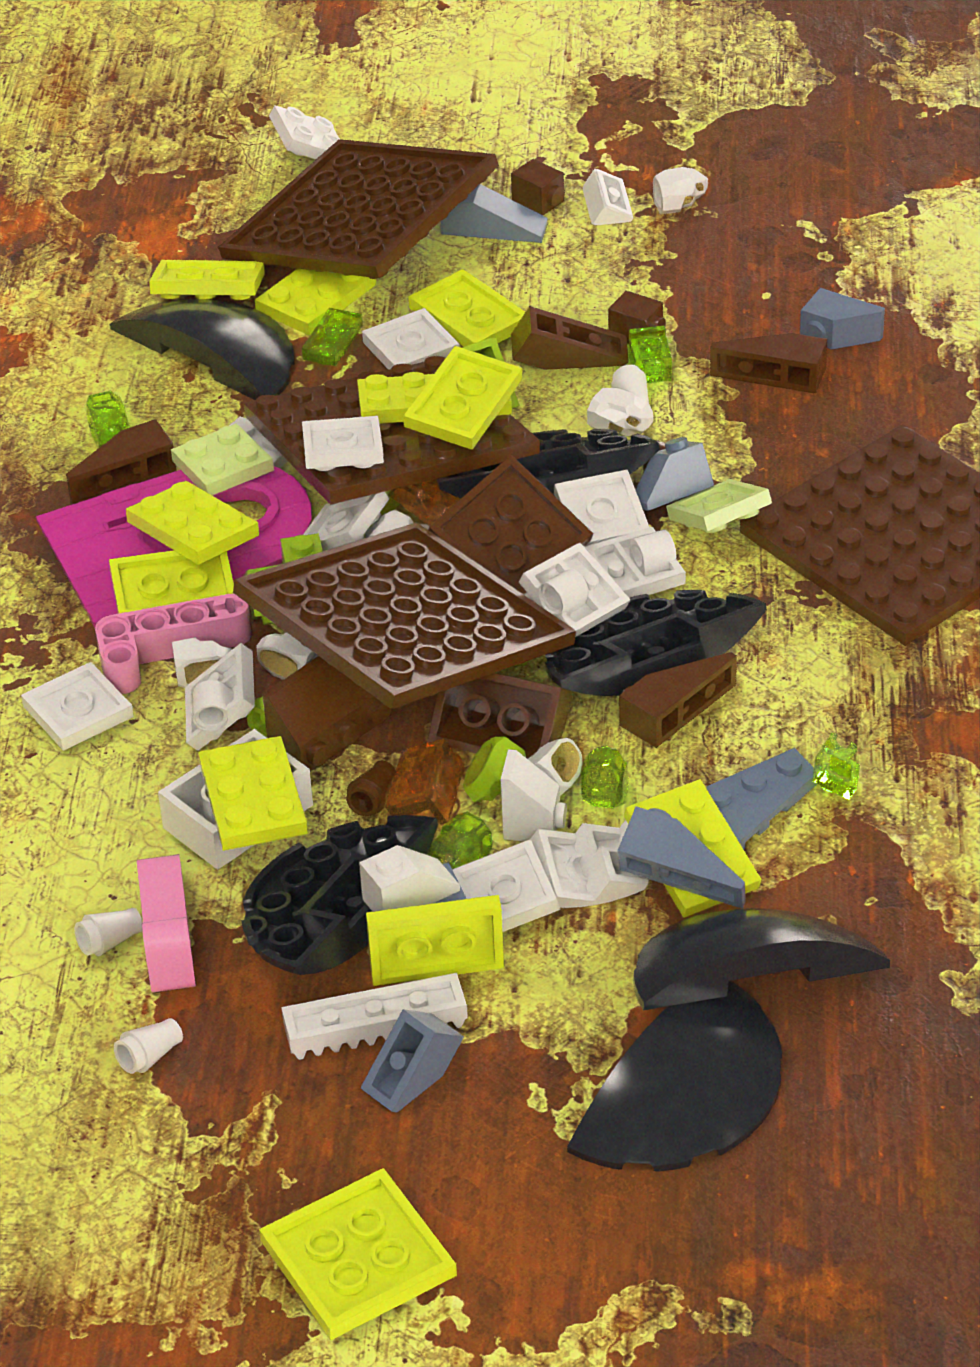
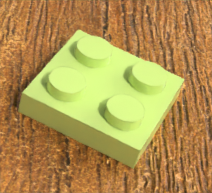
M237 423L222 427L216 432L198 439L189 440L185 444L171 449L172 461L198 488L212 496L274 471L272 457Z
M728 479L713 487L671 503L666 508L671 521L685 524L686 527L705 530L706 533H714L725 529L727 523L737 518L746 519L757 515L760 508L771 504L772 501L769 489Z

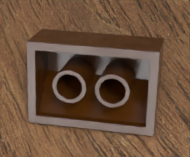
M320 656L262 694L267 738L281 736L285 751L309 768L310 772L322 766L328 759L345 747L352 745L362 735L391 716V709L388 706L382 704L380 700L361 686L356 685L354 681L335 667L329 665Z
M496 673L481 677L464 685L438 693L427 742L477 753L481 746L491 738L507 737L525 750L526 758L528 759L540 747L561 738L565 730L573 691Z

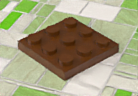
M512 455L430 525L428 529L523 595L527 593L519 583L523 573L578 543L585 546L592 540L594 534Z

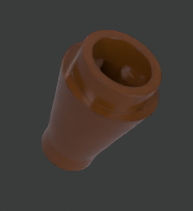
M384 760L377 761L369 770L348 785L346 801L353 812L360 816H371L383 810L392 781L396 777L394 766Z

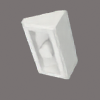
M594 169L583 185V193L591 223L593 225L631 222L633 214L623 179L599 169Z

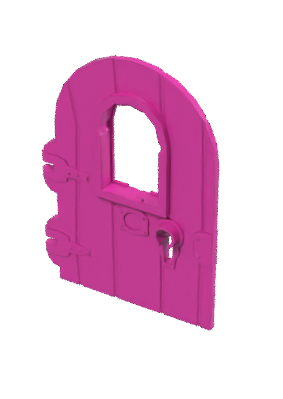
M275 466L272 472L213 495L222 502L250 500L260 503L267 509L264 516L257 520L259 536L227 551L233 582L236 578L244 576L249 569L281 564L280 539L303 535L312 523V508L306 490L293 476L288 475V473ZM181 470L116 489L101 496L36 516L39 527L94 628L103 617L118 614L109 559L173 551V549L128 523L126 508L141 502L146 497L163 492L176 483L188 481L195 485Z

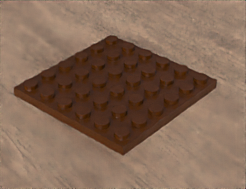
M338 139L219 245L218 249L222 259L257 261L267 266L277 265L291 269L300 268L317 272L340 273L345 276L355 275L369 277L370 279H380L388 273V270L395 263L405 257L412 247L425 238L430 230L441 220H444L460 202L467 199L468 195L479 184L486 181L499 164L496 155L490 153Z
M431 356L426 358L424 362L413 365L397 364L391 369L381 372H362L358 377L346 380L332 379L326 381L324 385L312 388L297 387L292 389L290 393L277 396L262 395L255 401L244 403L245 417L330 505L504 462L510 455L515 459L540 453L539 439L509 414L497 415L473 450L404 427V422L382 423L379 426L384 463L374 464L368 468L339 466L329 471H319L315 468L306 469L302 421L361 417L357 379H366V377L376 374L386 377H399L409 372H420L424 375L435 374L446 359V357Z
M903 424L772 501L771 504L762 507L757 515L740 520L741 534L904 646L980 598V473Z
M417 522L234 580L233 593L390 709L402 707L439 692L525 663L534 658L553 653L574 645L575 629Z

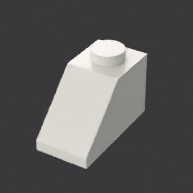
M508 749L501 776L503 839L525 842L531 839L538 828L557 831V828H564L567 803L560 802L559 784L517 750Z
M399 845L359 862L362 897L373 912L431 904L460 891V884L437 858Z

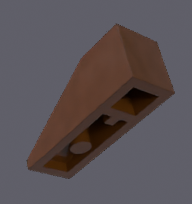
M529 306L511 333L512 360L544 370L625 366L629 362L626 335Z
M788 333L712 342L710 346V376L816 393L826 370L828 339Z
M154 419L121 430L66 473L71 505L177 471L171 454V449L174 448L173 442L157 420Z
M728 652L645 675L634 685L628 686L619 695V726L657 748L736 686L737 655Z

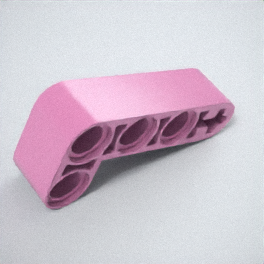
M225 594L109 615L100 619L95 627L103 675L121 694L133 692L140 686L141 674L139 664L174 658L172 642L196 637L199 641L213 640L223 647L231 648L236 647L240 643L245 644L252 637L249 604L235 594Z
M180 855L137 860L143 917L142 930L151 992L196 987Z

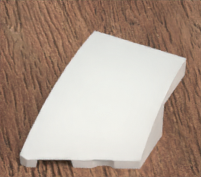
M626 820L620 828L582 823L576 833L539 828L531 837V842L560 908L603 904L628 897L646 888L649 879L622 871L619 867L617 850L628 826Z

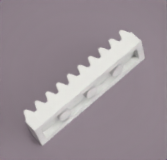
M457 973L281 1007L291 1054L294 1053L299 1060L304 1058L307 1050H312L316 1056H320L324 1047L327 1046L335 1053L339 1052L342 1043H347L351 1049H355L362 1039H365L369 1046L374 1045L378 1036H383L386 1040L403 1009L431 1013L446 1024L453 1022L457 1028L462 1027L465 1019L468 1018L467 1004Z

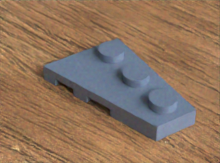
M792 748L707 786L706 789L744 850L746 841L754 834L760 836L769 828V821L780 811L787 812L818 784V771L795 748Z

